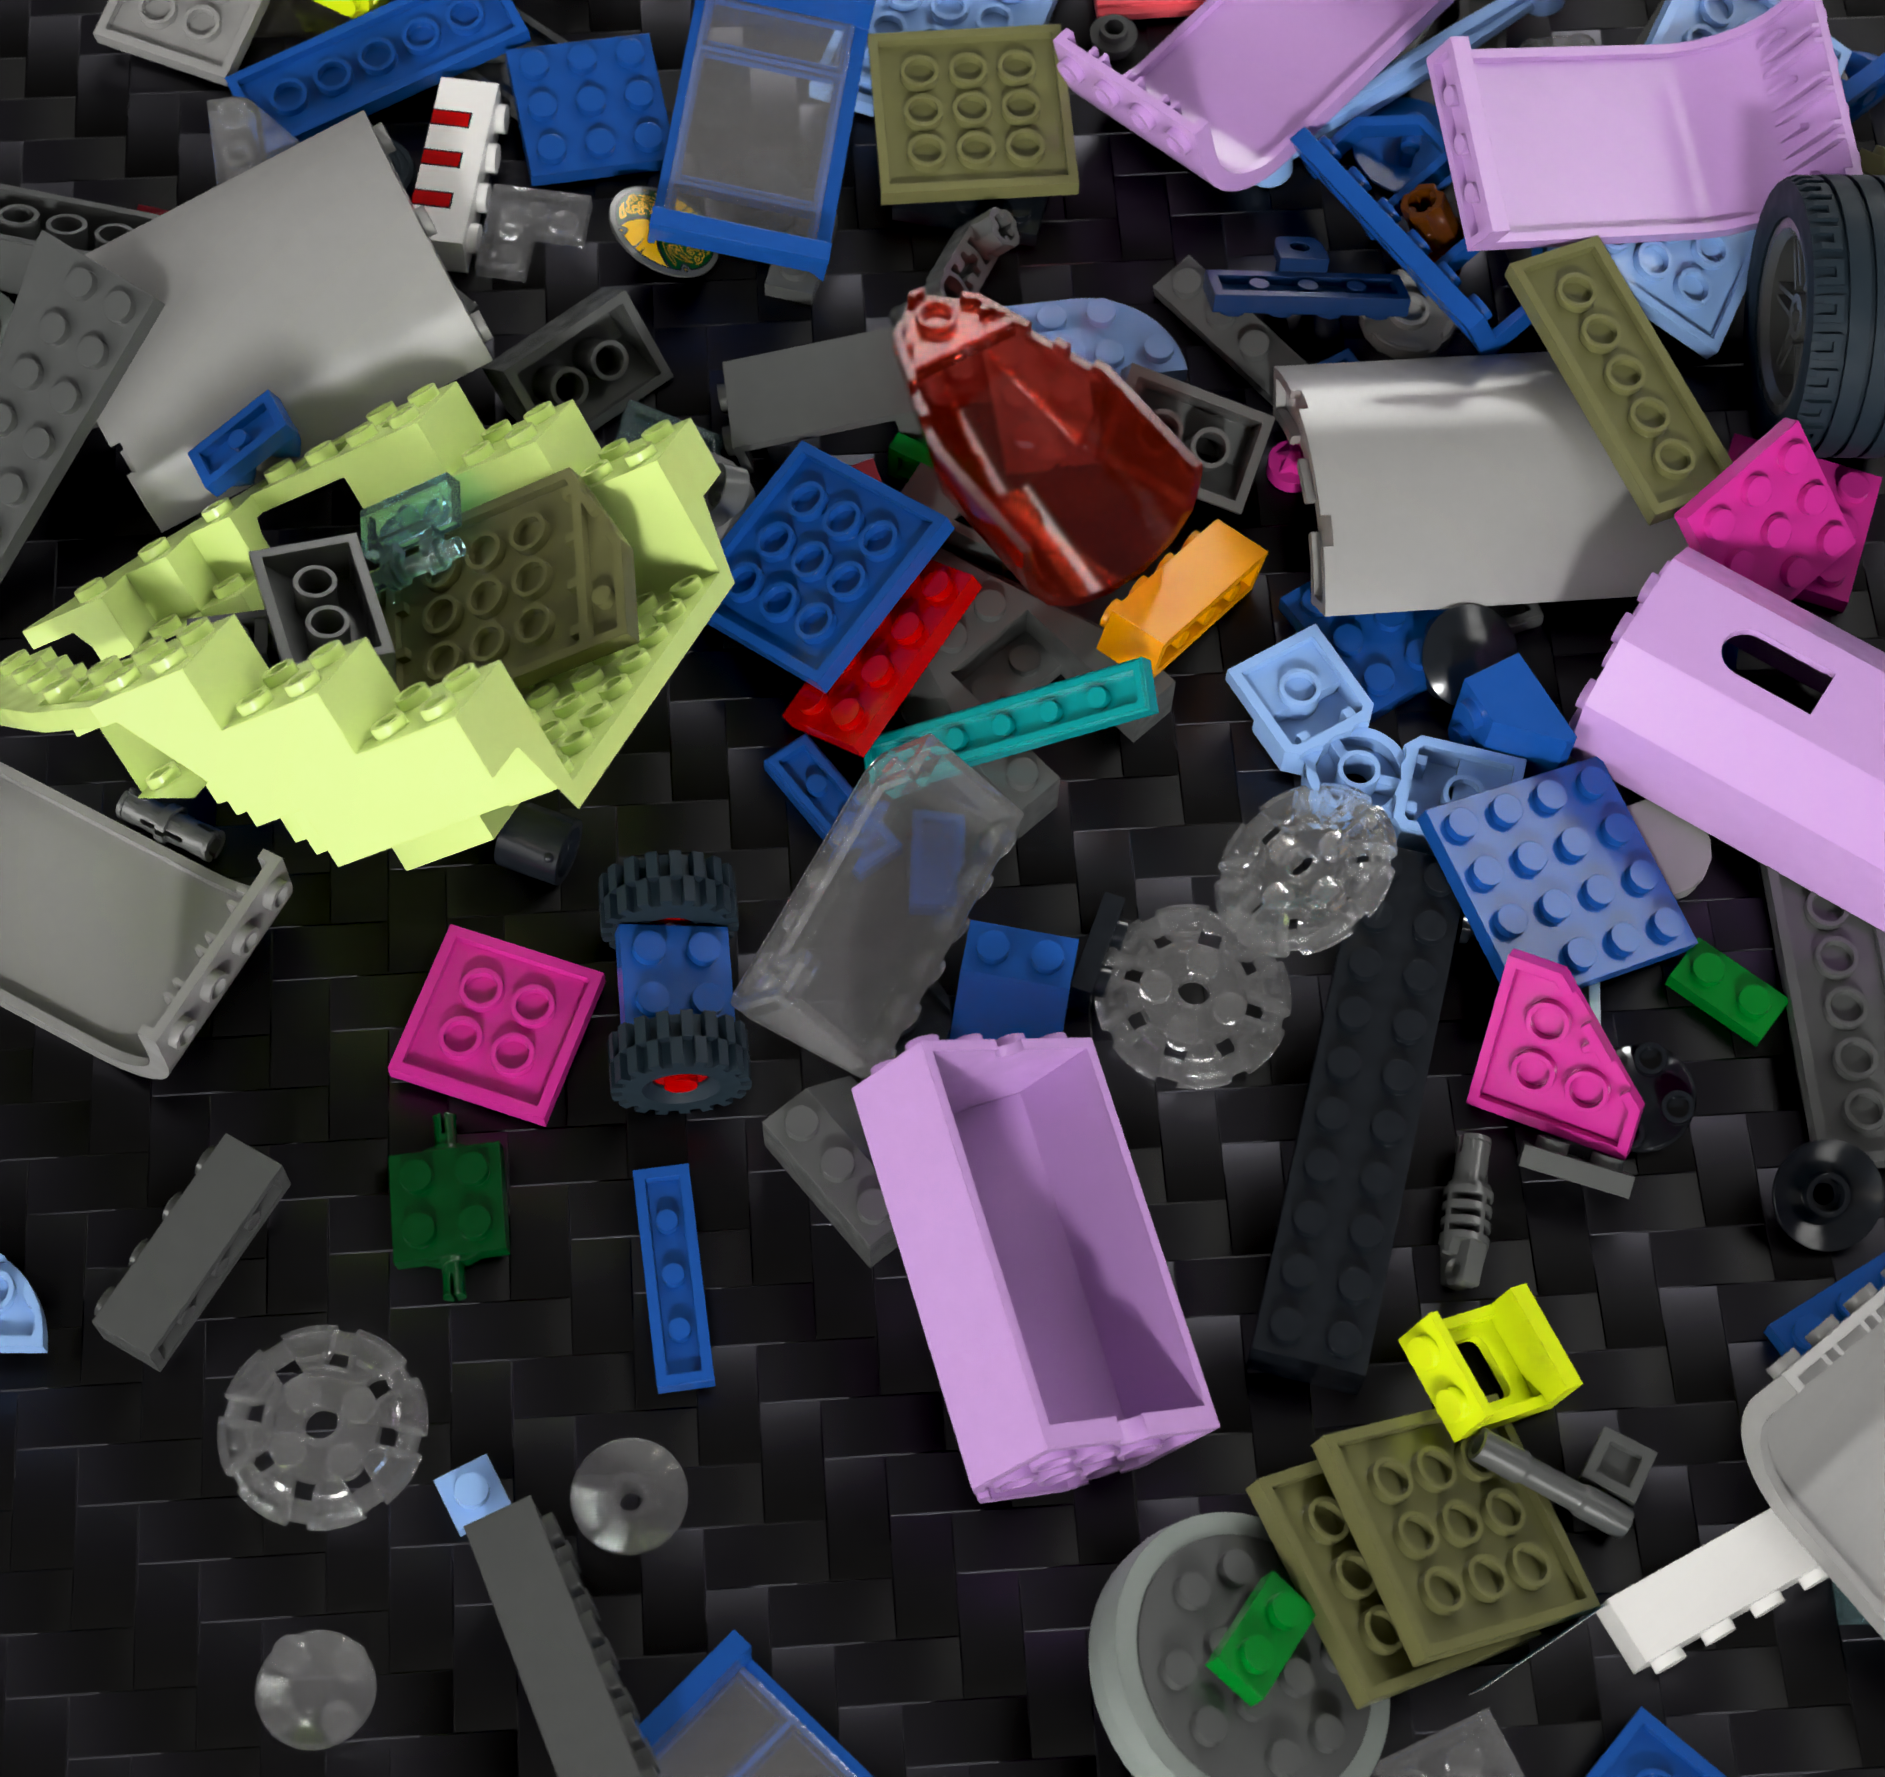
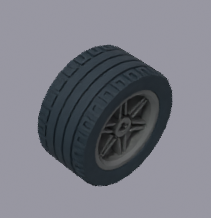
M1791 175L1778 182L1768 195L1753 241L1744 306V375L1748 407L1758 440L1786 417L1799 420L1816 458L1885 457V175Z

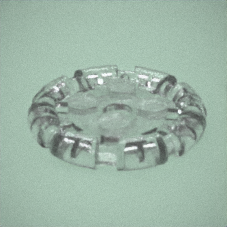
M1322 783L1317 789H1309L1305 785L1280 793L1258 807L1261 811L1247 825L1242 822L1234 831L1222 852L1217 866L1219 871H1221V878L1215 882L1214 897L1218 913L1226 929L1229 932H1237L1238 942L1250 950L1263 955L1281 958L1288 957L1291 951H1300L1304 956L1321 952L1351 936L1353 932L1350 928L1364 915L1371 918L1379 908L1395 874V870L1390 866L1391 859L1398 854L1397 838L1385 810L1381 806H1373L1371 796L1354 787L1338 783ZM1348 822H1351L1344 830L1342 829ZM1276 827L1280 832L1265 845L1262 839ZM1369 856L1368 862L1357 863V857ZM1313 858L1311 865L1306 871L1298 875H1292L1293 869L1297 868L1304 859ZM1262 903L1263 905L1253 913V910ZM1290 919H1298L1297 929H1288Z
M1197 904L1168 906L1156 910L1155 916L1144 922H1141L1139 919L1132 922L1126 933L1122 951H1117L1118 946L1110 947L1107 954L1106 965L1114 968L1109 980L1107 993L1105 991L1103 996H1094L1100 1026L1104 1031L1109 1030L1115 1041L1112 1048L1120 1058L1145 1077L1156 1081L1157 1076L1178 1082L1177 1088L1183 1089L1217 1088L1231 1084L1232 1077L1243 1071H1246L1248 1074L1253 1073L1272 1056L1285 1035V1031L1281 1027L1284 1018L1291 1015L1292 990L1289 975L1284 962H1277L1272 954L1273 944L1254 925L1231 912L1229 917L1208 911L1209 906ZM1202 932L1222 937L1219 950L1207 945L1198 944ZM1163 936L1172 941V943L1161 949H1158L1154 940ZM1252 962L1257 971L1246 975L1240 963ZM1133 969L1143 972L1140 983L1124 979L1126 971ZM1197 983L1207 990L1209 998L1201 1004H1190L1181 998L1178 990L1184 984ZM1247 1004L1261 1008V1011H1263L1261 1019L1246 1015ZM1141 1011L1147 1024L1134 1030L1128 1019L1130 1016ZM1229 1038L1235 1051L1222 1057L1216 1044ZM1168 1044L1177 1051H1187L1185 1060L1164 1055L1166 1045Z
M316 1325L293 1330L281 1335L282 1341L264 1353L261 1349L255 1352L232 1379L224 1396L229 1400L225 1415L218 1417L217 1446L220 1462L225 1475H233L240 1486L237 1491L240 1498L258 1514L283 1526H287L289 1521L307 1524L308 1531H326L354 1525L367 1519L364 1513L384 1501L386 1505L390 1504L402 1492L415 1474L422 1459V1456L417 1453L421 1437L428 1436L429 1416L425 1392L420 1379L417 1377L412 1378L406 1370L407 1359L387 1341L361 1329L356 1334L339 1331L338 1325ZM334 1353L349 1356L346 1369L329 1365ZM295 1360L303 1373L295 1376L283 1385L275 1372ZM378 1380H385L391 1390L376 1399L368 1386ZM265 1405L262 1422L248 1420L251 1406ZM321 1411H329L337 1415V1427L328 1437L317 1439L307 1434V1423L314 1414ZM382 1427L398 1431L395 1447L379 1444ZM268 1450L275 1464L259 1473L254 1464L255 1459ZM364 1468L371 1481L351 1494L344 1481L355 1479ZM298 1481L315 1485L311 1501L295 1498V1489Z

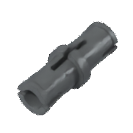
M131 787L129 791L126 790L121 795L116 806L117 818L153 834L156 842L165 846L172 844L177 847L179 846L207 862H211L212 858L216 859L222 851L226 840L225 832L188 815L185 807L176 803L168 805L154 798H138L142 792L134 787Z

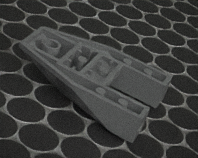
M941 546L931 560L973 575L981 584L982 589L901 703L898 710L906 726H910L1048 685L1060 674L1065 679H1069L1118 663L1096 649L1104 630L1102 626L1046 596ZM1164 670L1154 678L1159 713L1116 725L1133 743L1171 712L1176 681ZM1032 750L951 773L1018 839L1058 805L1061 778Z

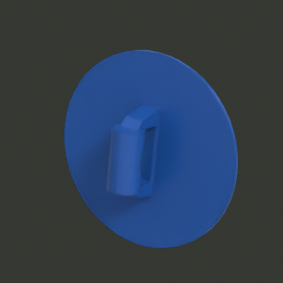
M1399 97L1369 115L1423 114L1442 134L1436 106L1423 100ZM1425 136L1364 137L1351 148L1354 160L1363 174L1379 187L1393 193H1397L1441 155ZM1451 174L1436 186L1439 191L1452 183Z

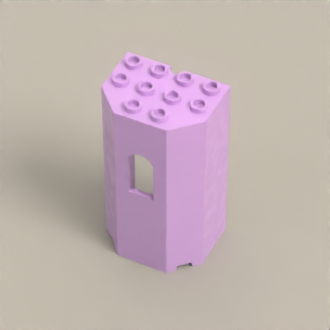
M1686 547L1671 561L1668 560L1659 574L1651 573L1638 595L1637 601L1640 603L1633 614L1626 612L1611 637L1613 644L1601 664L1604 669L1597 680L1589 679L1576 701L1575 706L1578 708L1572 716L1569 726L1576 734L1577 739L1570 756L1578 761L1597 756L1604 762L1613 781L1885 932V652L1694 549ZM1728 642L1823 694L1812 713L1809 714L1731 671L1722 658V645Z
M1056 1032L1041 1038H1025L1023 1033H1012L995 1040L983 1039L981 1034L975 1033L959 1037L955 1040H940L938 1035L928 1034L905 1044L906 1051L895 1059L886 1060L873 1066L870 1069L871 1075L854 1086L851 1091L970 1485L974 1494L977 1495L979 1503L1073 1490L1088 1485V1480L1100 1478L1119 1470L1123 1474L1144 1467L1220 1428L1092 1037L1067 1038L1066 1033Z

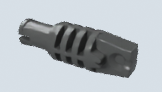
M1464 1133L1463 1136L1457 1135L1455 1137L1454 1172L1452 1180L1448 1181L1443 1189V1199L1445 1201L1441 1207L1443 1217L1440 1219L1439 1227L1442 1232H1440L1438 1237V1244L1440 1245V1284L1456 1291L1479 1286L1482 1268L1490 1244L1488 1235L1491 1232V1223L1489 1220H1491L1493 1212L1490 1205L1494 1201V1193L1491 1186L1487 1184V1174L1492 1139L1479 1133Z

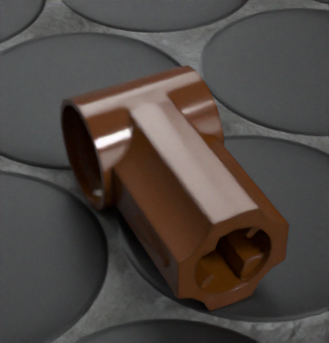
M1435 183L1418 184L1413 191L1403 196L1400 209L1409 229L1413 228L1425 240L1432 251L1427 256L1435 263L1464 238L1461 219L1454 216L1444 192L1439 191ZM1462 267L1455 272L1457 276L1461 273Z

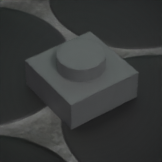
M1604 1426L1598 1435L1578 1482L1591 1485L1632 1507L1640 1494L1658 1452Z

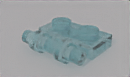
M448 472L360 510L361 548L364 557L374 564L380 562V569L370 573L376 594L387 589L395 592L406 588L412 584L413 578L429 572L435 575L450 569L452 561L466 555V546L460 537L455 536L445 540V533L462 526L460 482ZM419 545L418 553L405 558L406 550Z

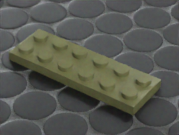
M1597 235L1509 264L1504 275L1648 525L1650 526L1673 518L1677 511L1733 462L1600 237Z

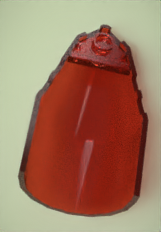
M918 287L909 292L901 321H897L893 332V351L941 492L1029 593L1048 606L1081 605L1111 594L1144 572L1174 541L1193 511L1202 480L1203 464L1108 364L1099 359L1092 364L1071 352V344L1059 337L1051 341L1033 331L1031 321L981 293L962 291L960 298L926 295V287Z

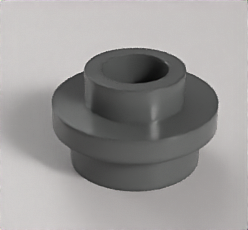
M1116 14L1104 15L1092 24L1089 35L1092 47L1098 48L1100 57L1106 53L1109 55L1110 61H1118L1125 58L1134 49L1137 43V29L1134 23L1124 16Z

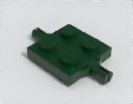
M444 1112V1118L441 1113L433 1116L434 1147L421 1152L388 1156L393 1263L398 1270L423 1266L442 1269L443 1300L454 1302L456 1301L455 1295L459 1301L467 1298L465 1266H469L482 1258L511 1255L504 1148L500 1141L473 1145L457 1143V1115L451 1112Z

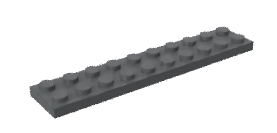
M1776 668L1732 670L1737 675L1809 714L1812 713L1823 695ZM1760 863L1783 995L1788 998L1786 1011L1810 1141L1836 1139L1848 1142L1864 1151L1877 1168H1885V932L1781 875L1769 866Z

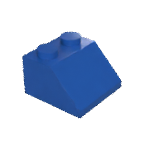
M1520 653L1464 679L1448 726L1450 742L1527 759L1523 779L1564 767L1577 739L1576 734Z
M970 920L949 1040H955L959 1037L975 1033L981 1034L983 1039L997 1040L1012 1033H1023L1025 1038H1041L1051 1033L1063 1032L1070 987L1076 966L1079 939Z

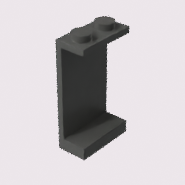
M901 325L722 362L724 383L717 384V393L723 414L728 413L730 424L722 427L724 446L728 457L736 456L740 466L747 469L748 473L754 472L751 450L895 421L900 433L912 439L922 438L911 356Z

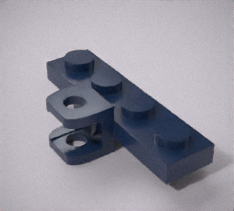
M1277 237L1273 250L1277 260L1275 271L1205 269L1203 290L1212 312H1219L1230 317L1241 316L1244 313H1264L1278 318H1287L1293 314L1317 315L1326 319H1336L1342 315L1365 316L1373 320H1385L1389 317H1407L1411 298L1399 274L1327 273L1329 257L1324 246L1312 237Z

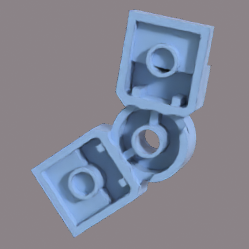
M1316 623L1227 670L1226 682L1254 720L1252 726L1253 733L1280 771L1302 776L1301 794L1308 811L1319 823L1335 832L1361 836L1384 830L1395 847L1434 855L1417 821V818L1425 810L1522 780L1524 777L1527 759L1425 735H1421L1404 744L1403 749H1401L1387 735L1368 728L1374 703ZM1358 774L1364 777L1367 782L1355 783L1345 775Z

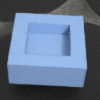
M487 1453L433 1480L460 1537L466 1535L465 1525L511 1504Z

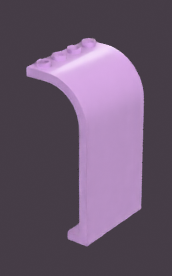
M1206 0L1139 64L1131 70L1129 69L1123 75L1112 69L1108 54L1104 53L1100 57L1097 47L1094 46L1086 52L1077 46L1074 32L1067 27L1053 39V44L1059 61L1057 69L1074 93L1214 187L1223 191L1233 192L1250 188L1276 172L1297 152L1290 141L1291 137L1304 126L1315 135L1455 0Z
M1781 0L1767 12L1743 25L1709 37L1680 43L1471 49L1468 36H1450L1426 58L1467 251L1563 247L1597 235L1603 244L1698 240L1728 236L1757 229L1768 195L1778 182L1788 176L1820 174L1863 175L1861 157L1855 142L1849 106L1845 99L1838 69V59L1834 52L1827 23V12L1822 0Z

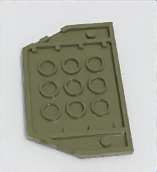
M570 467L393 542L384 565V575L375 588L395 649L396 681L400 692L419 682H426L428 687L439 684L446 675L467 663H474L479 668L497 660H501L517 689L521 690L640 643L633 548L582 477Z

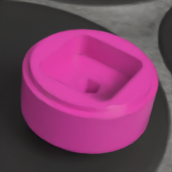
M1286 440L1275 445L1269 453L1266 474L1271 484L1281 491L1289 493L1302 491L1297 470L1298 459L1304 458L1300 444L1290 445L1289 441Z

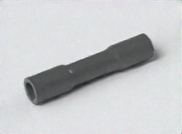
M1485 1427L1480 1429L1473 1437L1468 1448V1458L1510 1482L1520 1483L1563 1506L1578 1519L1615 1539H1621L1629 1531L1635 1514L1632 1507L1591 1485L1582 1484L1534 1458L1526 1449Z

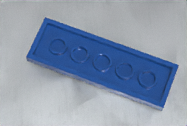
M395 0L225 77V80L262 154L268 160L362 110L369 116L439 84L441 77L452 78L504 54L505 50L515 49L531 42V38L512 0Z

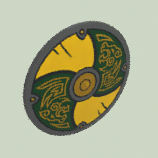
M647 186L630 187L622 190L613 198L608 212L611 229L623 248L636 260L659 273L679 278L701 276L712 269L719 253L655 240V244L647 242L652 208L655 205L658 188ZM677 196L674 210L703 216L691 204Z

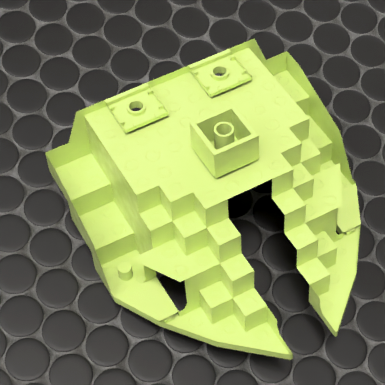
M457 381L439 389L435 383L427 384L407 397V403L396 407L393 401H389L378 406L366 415L368 421L333 441L327 440L306 452L304 457L294 463L291 458H286L274 464L263 473L266 479L231 500L225 497L212 503L201 512V518L167 538L161 537L147 544L138 551L139 556L105 578L97 577L85 583L74 592V598L24 629L22 633L33 649L74 633L93 647L101 661L87 670L83 662L73 665L67 654L58 657L51 646L29 655L26 649L11 654L0 662V725L42 733L73 730L77 737L100 728L142 793L138 798H195L206 785L217 804L228 801L236 815L248 812L257 827L280 818L296 843L307 839L316 854L328 851L338 867L392 847L405 870H412L494 840L519 804L531 798L559 789L578 809L581 807L735 583L704 499L705 493L720 475L721 471L691 417L673 425L669 419L660 421L646 429L641 434L642 438L628 443L626 438H620L601 449L573 399L555 407L551 401L541 403L523 416L525 420L511 425L510 421L505 419L485 430ZM570 467L582 477L633 548L640 643L521 690L517 689L501 660H497L479 668L474 663H467L450 672L439 684L428 687L426 682H419L400 692L367 637L344 646L339 639L333 640L315 650L308 657L307 661L296 665L293 659H287L269 669L235 614L213 623L206 616L264 610L249 559L250 551L270 548L261 533L257 518L267 510L341 478H345L385 546L390 551L393 542ZM384 565L376 570L369 571L374 588H376L384 575ZM203 617L187 625V619ZM176 635L177 638L165 642L166 639ZM131 654L132 657L120 661V658Z

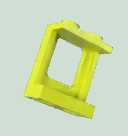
M1526 1283L1508 1289L1492 1304L1442 1319L1438 1311L1431 1312L1398 1339L1454 1442L1474 1436L1484 1427L1492 1430L1547 1411L1583 1384ZM1472 1342L1477 1345L1499 1383L1504 1398L1491 1403L1487 1401L1457 1344Z

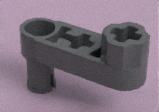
M993 207L957 228L926 278L927 283L920 289L919 295L891 309L890 321L892 326L908 322V325L902 327L904 336L908 337L933 321L937 323L943 322L966 309L974 301L998 257L1019 244L1020 236L1017 230V222L1012 214L1006 209Z

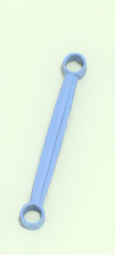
M1566 0L1493 1L1389 63L1314 135L1315 138L1319 140L1325 135L1330 139L1353 118L1373 114L1430 79L1426 58L1450 36H1468L1471 49H1476L1526 14L1546 17L1557 13L1564 6ZM1296 152L1276 172L1256 184V186L1272 188L1286 182L1292 174L1293 159L1299 156Z

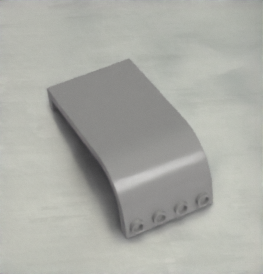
M0 762V1006L122 1070L150 1079L161 1080L167 1078L291 897L293 886L283 858L263 848L257 857L262 870L251 886L236 882Z
M1885 1269L1880 1272V1274H1881L1884 1278H1885ZM1869 1282L1843 1304L1850 1313L1844 1320L1839 1322L1831 1314L1804 1337L1812 1347L1802 1356L1793 1347L1766 1369L1767 1373L1774 1380L1759 1391L1747 1404L1742 1417L1741 1439L1752 1476L1769 1506L1885 1641V1284L1877 1290Z

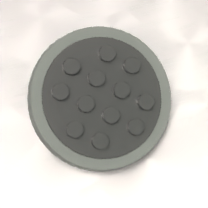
M1215 1512L1192 1516L1165 1527L1138 1545L1114 1570L1102 1589L1095 1606L1089 1635L1088 1663L1090 1681L1103 1727L1111 1744L1133 1777H1370L1380 1758L1389 1725L1390 1697L1357 1710L1313 1622L1308 1627L1264 1700L1252 1707L1205 1666L1262 1577L1274 1571L1297 1592L1260 1517L1243 1513Z

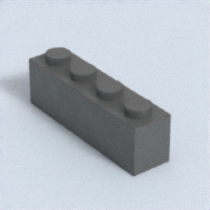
M225 1133L217 1146L212 1145L204 1151L195 1168L196 1176L184 1192H177L169 1200L163 1211V1222L151 1239L146 1238L137 1245L129 1260V1270L117 1287L111 1286L103 1293L95 1308L96 1316L92 1323L103 1339L159 1372L167 1364L291 1186L283 1165Z

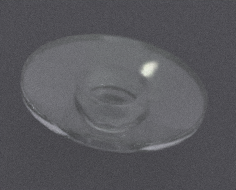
M622 1438L610 1441L592 1451L577 1469L570 1491L572 1514L582 1534L600 1549L619 1555L646 1553L661 1546L671 1538L685 1517L688 1506V1485L684 1471L676 1458L657 1443L640 1438ZM627 1493H636L642 1498V1502L637 1509L628 1511L620 1506L622 1497Z

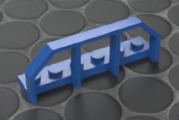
M1423 114L1355 117L1330 139L1323 135L1317 140L1304 126L1290 138L1309 174L1314 179L1318 178L1357 219L1367 236L1372 241L1375 239L1414 280L1419 291L1425 297L1429 296L1475 345L1479 355L1496 354L1532 324L1521 305L1492 330L1487 321L1493 315L1485 303L1475 293H1472L1467 298L1458 289L1462 282L1455 272L1480 252L1467 251L1465 237L1434 263L1427 256L1432 251L1419 233L1413 228L1408 233H1405L1397 224L1402 220L1401 216L1403 214L1400 207L1405 194L1413 191L1418 184L1435 183L1437 186L1451 174L1443 136ZM1425 136L1441 155L1388 201L1382 197L1376 202L1368 194L1372 187L1355 166L1346 170L1338 162L1347 151L1364 137ZM1548 247L1532 248L1531 257L1547 252Z

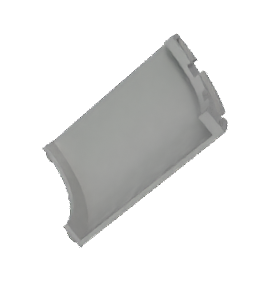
M364 110L85 254V256L166 304L96 421L110 447L118 443L123 447L124 450L120 451L131 470L127 477L161 532L201 513L212 503L225 497L230 498L266 479L263 473L274 464L286 459L270 456L257 466L253 485L230 487L217 498L204 487L188 455L190 450L267 389L280 398L299 432L301 453L299 458H291L294 463L304 457L306 452L327 440L333 441L368 421L366 415L378 406L393 401L395 406L398 407L408 402L407 397L427 384L435 383L439 389L493 361L485 343L493 339L489 327L479 310L472 314L469 313L429 238L438 233L423 205L414 208L388 154L396 151V148L382 122L372 126Z
M1549 352L1274 366L1273 416L1276 417L1275 419L1282 427L1289 444H1300L1304 458L1298 459L1297 470L1304 504H1315L1318 532H1311L1308 535L1311 566V604L1325 617L1450 609L1462 604L1498 606L1637 597L1652 572L1659 574L1668 560L1671 561L1682 550L1689 547L1675 517L1650 526L1648 525Z

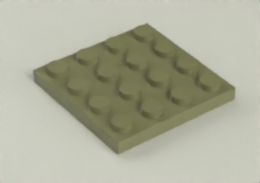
M1061 24L868 34V57L881 205L1078 195L1079 176L1068 85L1057 69L1059 61L1053 44V39L1062 32Z
M1497 1393L1485 1396L1489 1403L1500 1399ZM1436 1408L1326 1434L1311 1445L1413 1667L1583 1617L1601 1606L1550 1500L1520 1483L1510 1482L1468 1458V1448L1474 1436L1454 1442L1438 1415ZM1512 1423L1491 1430L1524 1448Z
M1318 1460L1259 1478L1246 1488L1298 1594L1312 1606L1316 1615L1312 1622L1357 1710L1524 1645L1541 1634L1539 1630L1413 1667Z

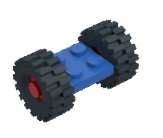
M669 850V855L659 856L657 851L645 853V858L638 859L635 856L623 859L624 866L614 863L608 867V873L600 875L598 883L601 936L604 942H609V947L616 950L621 1023L618 1026V1031H612L609 1035V1040H607L611 1097L614 1101H619V1105L624 1108L634 1106L635 1111L646 1113L651 1109L655 1110L656 1115H667L669 1111H679V1114L691 1113L692 1109L698 1108L705 1112L714 1110L715 1104L722 1106L732 1104L733 1098L741 1099L746 1095V1090H750L752 1086L748 1031L745 1029V1024L742 1021L735 1022L729 940L734 937L733 931L737 932L739 928L735 872L732 871V866L728 862L722 864L721 858L712 855L704 859L703 852L692 851L689 855H681V850Z

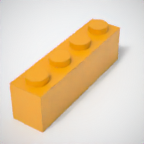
M1216 519L1201 533L1197 530L1193 531L1176 555L1169 552L1161 560L1153 575L1149 578L1142 575L1135 582L1124 600L1121 601L1116 598L1109 604L1100 619L1099 625L1104 630L1096 649L1118 664L1139 657L1151 660L1153 678H1155L1252 590L1268 551L1219 519Z

